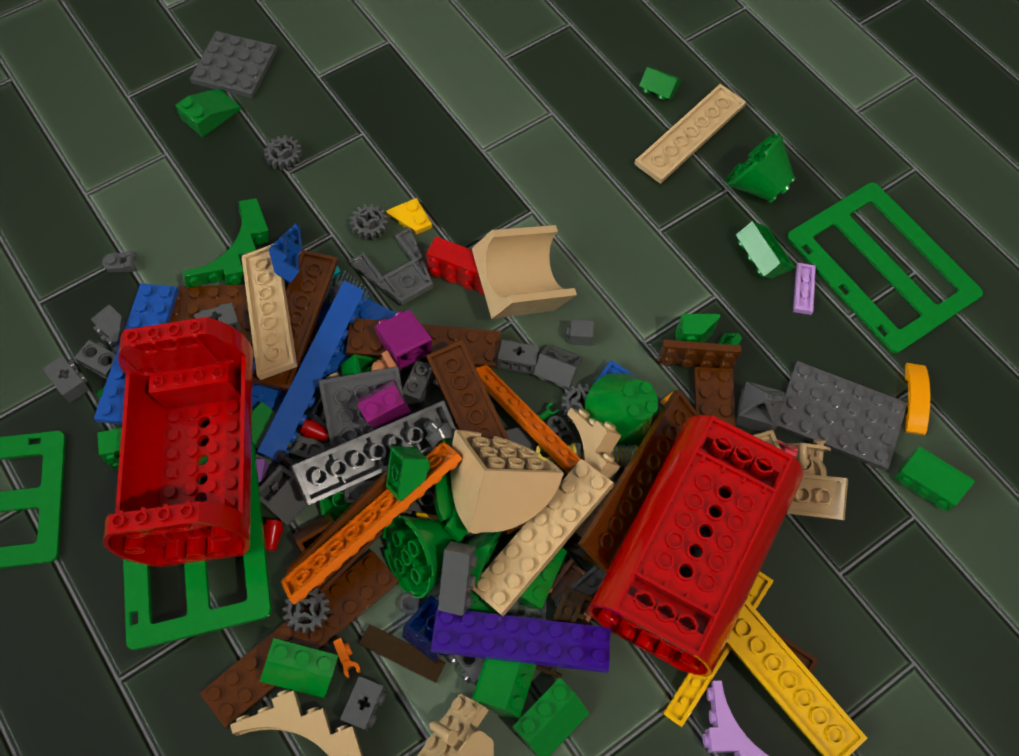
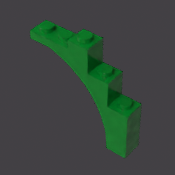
M257 198L239 201V214L242 221L240 232L235 242L222 256L203 267L183 271L186 288L217 283L219 281H224L225 285L244 283L242 255L255 251L256 244L268 242V228Z

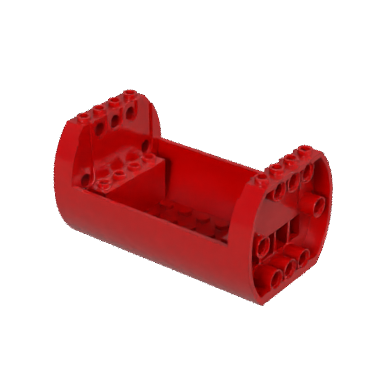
M209 317L124 330L120 337L118 357L119 365L126 374L116 508L114 514H109L105 518L104 547L112 554L127 561L157 567L245 555L250 549L253 396V349L251 344L237 329ZM205 420H210L207 427L201 428ZM209 438V442L205 446H201L202 440ZM203 457H208L206 464L200 465V460ZM201 477H208L204 484H199ZM207 495L206 501H198L201 496Z
M698 415L689 418L682 427L588 607L591 617L602 627L611 628L612 633L680 671L701 677L710 676L801 484L803 469L798 460L793 455L713 415ZM719 489H728L730 497L722 498L719 495ZM717 507L721 511V516L718 518L712 517L709 513V508ZM702 526L708 527L711 530V536L703 537L699 532V528ZM698 546L702 552L701 556L693 557L689 551L690 547ZM688 566L692 571L691 577H683L679 571L680 567Z

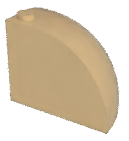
M455 430L452 449L459 454L462 460L458 462V465L453 470H450L451 487L456 510L468 532L479 534L480 532H499L512 529L536 516L553 498L564 474L550 460L543 461L538 458L539 453L497 436L489 439L481 437L479 432Z

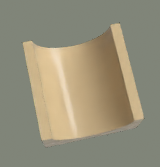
M556 225L491 230L472 248L491 319L555 311L577 295L575 288L563 289L560 287L551 271L549 254L552 240L558 233Z

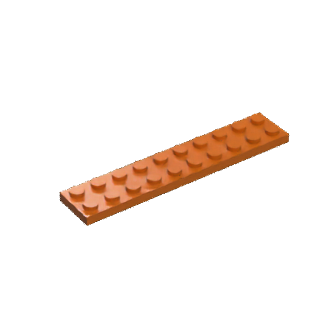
M442 441L426 455L430 462L429 473L426 475V480L403 500H397L387 489L281 580L288 599L294 605L298 601L305 599L314 587L321 585L329 574L342 566L345 560L350 556H354L360 547L366 542L373 540L382 528L389 526L398 514L405 512L413 501L421 498L428 488L437 484L449 470H453L458 465V462L462 460L459 454Z

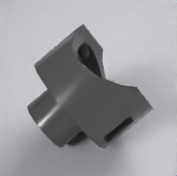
M434 419L426 426L430 433L425 438L433 449L438 446L440 440L454 438L455 430L448 421L440 424L437 419Z

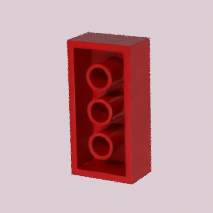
M435 236L426 253L428 273L433 277L443 278L449 283L461 285L467 290H474L485 296L472 250Z

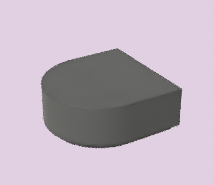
M412 593L403 594L398 602L400 611L405 615L418 617L421 598H413Z

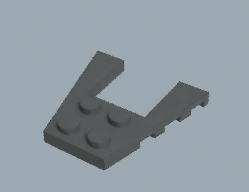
M411 228L395 235L396 241L411 261L386 275L381 276L364 252L348 260L349 265L401 305L433 288V283Z

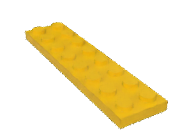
M746 600L727 640V645L822 756H850L867 737L751 603Z

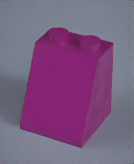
M410 309L405 312L400 311L388 320L383 319L375 326L377 337L385 351L390 352L399 370L431 354L432 339Z
M395 380L360 397L357 403L365 420L374 430L412 414Z

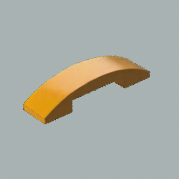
M906 363L905 381H908V412L905 415V432L926 435L930 413L928 371L925 365Z

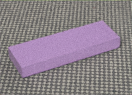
M797 263L793 312L809 315L813 313L816 265Z

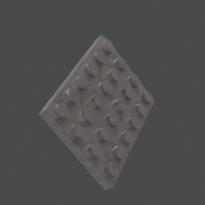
M797 361L785 392L786 401L782 403L776 429L814 443L815 439H823L826 441L824 446L830 447L832 451L887 471L908 403Z

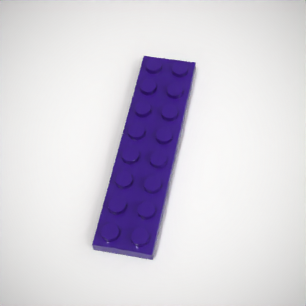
M437 607L431 652L608 673L611 628L507 615L502 616L474 611H466L461 616L439 611Z

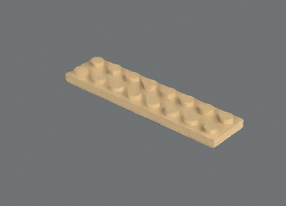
M719 84L635 160V165L661 184L745 106L746 101Z
M271 245L242 255L256 373L260 380L297 367L284 278L274 273L269 253Z
M581 459L560 483L550 502L536 516L525 523L482 573L480 580L474 585L472 590L500 615L504 616L614 487V483Z

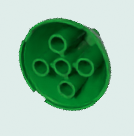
M779 132L774 133L748 154L750 158L746 162H740L735 167L725 183L730 187L765 199L769 203L777 198V194H784L790 188L789 184L796 178L792 171L782 135Z
M615 372L599 378L593 384L585 399V410L590 413V418L602 423L608 421L616 426L615 430L621 435L616 446L619 444L621 447L623 444L625 446L628 444L639 446L659 415L658 398L652 384L628 373Z
M397 515L389 526L383 528L382 539L386 538L387 549H384V555L388 567L399 580L397 584L405 593L411 592L413 598L420 599L427 596L441 579L444 549L451 541L456 542L443 528L448 521L440 523L439 520Z

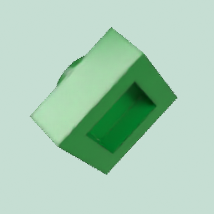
M724 333L718 344L738 345L742 337L739 333Z

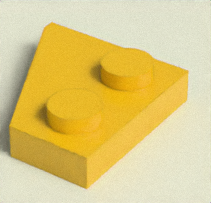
M417 198L386 210V215L389 218L393 217L403 227L411 228L412 232L416 235L432 228V223Z

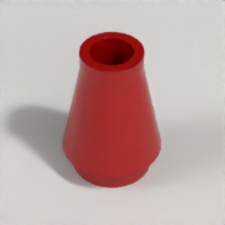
M313 419L311 421L305 420L300 431L304 437L328 442L329 434L326 428Z
M266 520L265 525H263L266 550L277 551V545L284 528L282 521Z

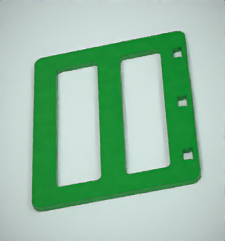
M876 183L865 185L791 230L787 235V240L810 265H816L815 271L892 353H900L980 299L983 295V290ZM869 203L873 204L958 292L942 303L935 304L850 215ZM836 226L920 314V317L904 328L898 329L814 240V237L828 228ZM806 246L811 253L808 255L803 247ZM843 286L849 293L845 295L839 287ZM879 327H881L887 333L885 337L878 330Z
M60 431L0 437V460L43 456L42 478L39 487L0 492V513L39 508L37 541L32 544L0 547V569L52 563L59 556L66 437ZM40 438H41V443H40V444H32V445H30V444H31V442H30L31 439H40Z
M253 441L250 549L243 555L247 588L246 601L211 609L207 561L184 564L187 598L186 616L153 624L149 565L123 559L126 645L129 649L137 651L266 619L270 616L272 605L255 444ZM203 457L200 460V465L206 464L208 457ZM132 613H138V624L132 625Z

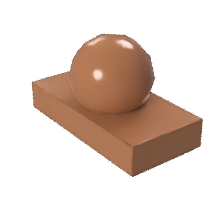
M389 351L381 353L382 360L375 361L371 366V371L397 366Z

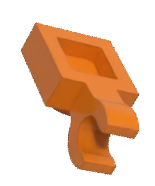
M341 638L333 641L346 678H350L348 671L352 667L356 668L358 674L361 673L360 666L350 660L349 656L353 653L348 642L344 643Z

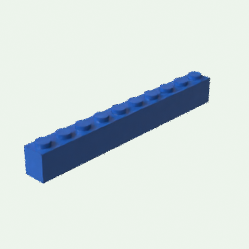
M343 281L256 453L257 455L278 464L276 460L278 454L282 451L289 453L290 450L286 448L289 442L294 443L298 432L295 430L298 424L303 425L307 417L304 412L307 407L311 408L315 401V397H313L315 390H320L319 380H321L324 373L328 374L332 366L330 360L332 356H337L341 348L338 346L340 339L345 340L349 332L346 327L348 323L353 324L357 316L354 311L356 307L360 308L365 300L362 297L364 290Z

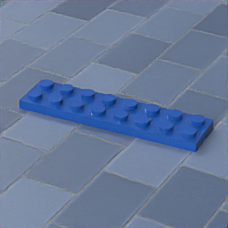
M141 283L125 330L169 323L179 294L178 287ZM119 347L94 416L96 422L122 425L126 374L118 362Z

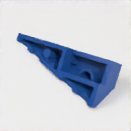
M296 223L269 248L274 273L289 282H292L300 271L298 254L302 250L300 226Z

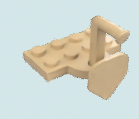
M815 439L813 441L815 445L787 443V447L798 449L795 458L803 469V479L787 514L845 520L848 478L827 476L826 467L823 464L824 451L830 452L831 448L824 446L826 441Z
M459 694L439 722H430L429 728L433 734L426 740L418 756H494L493 740L484 732L476 730L489 710L472 699Z

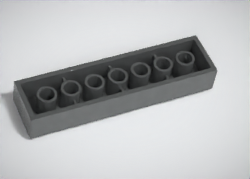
M445 402L435 403L289 466L305 505L315 503L386 471L389 467L391 446L416 447L422 454L433 450L425 438L430 433L426 428L434 419H437L440 424L448 421L452 428L456 430Z

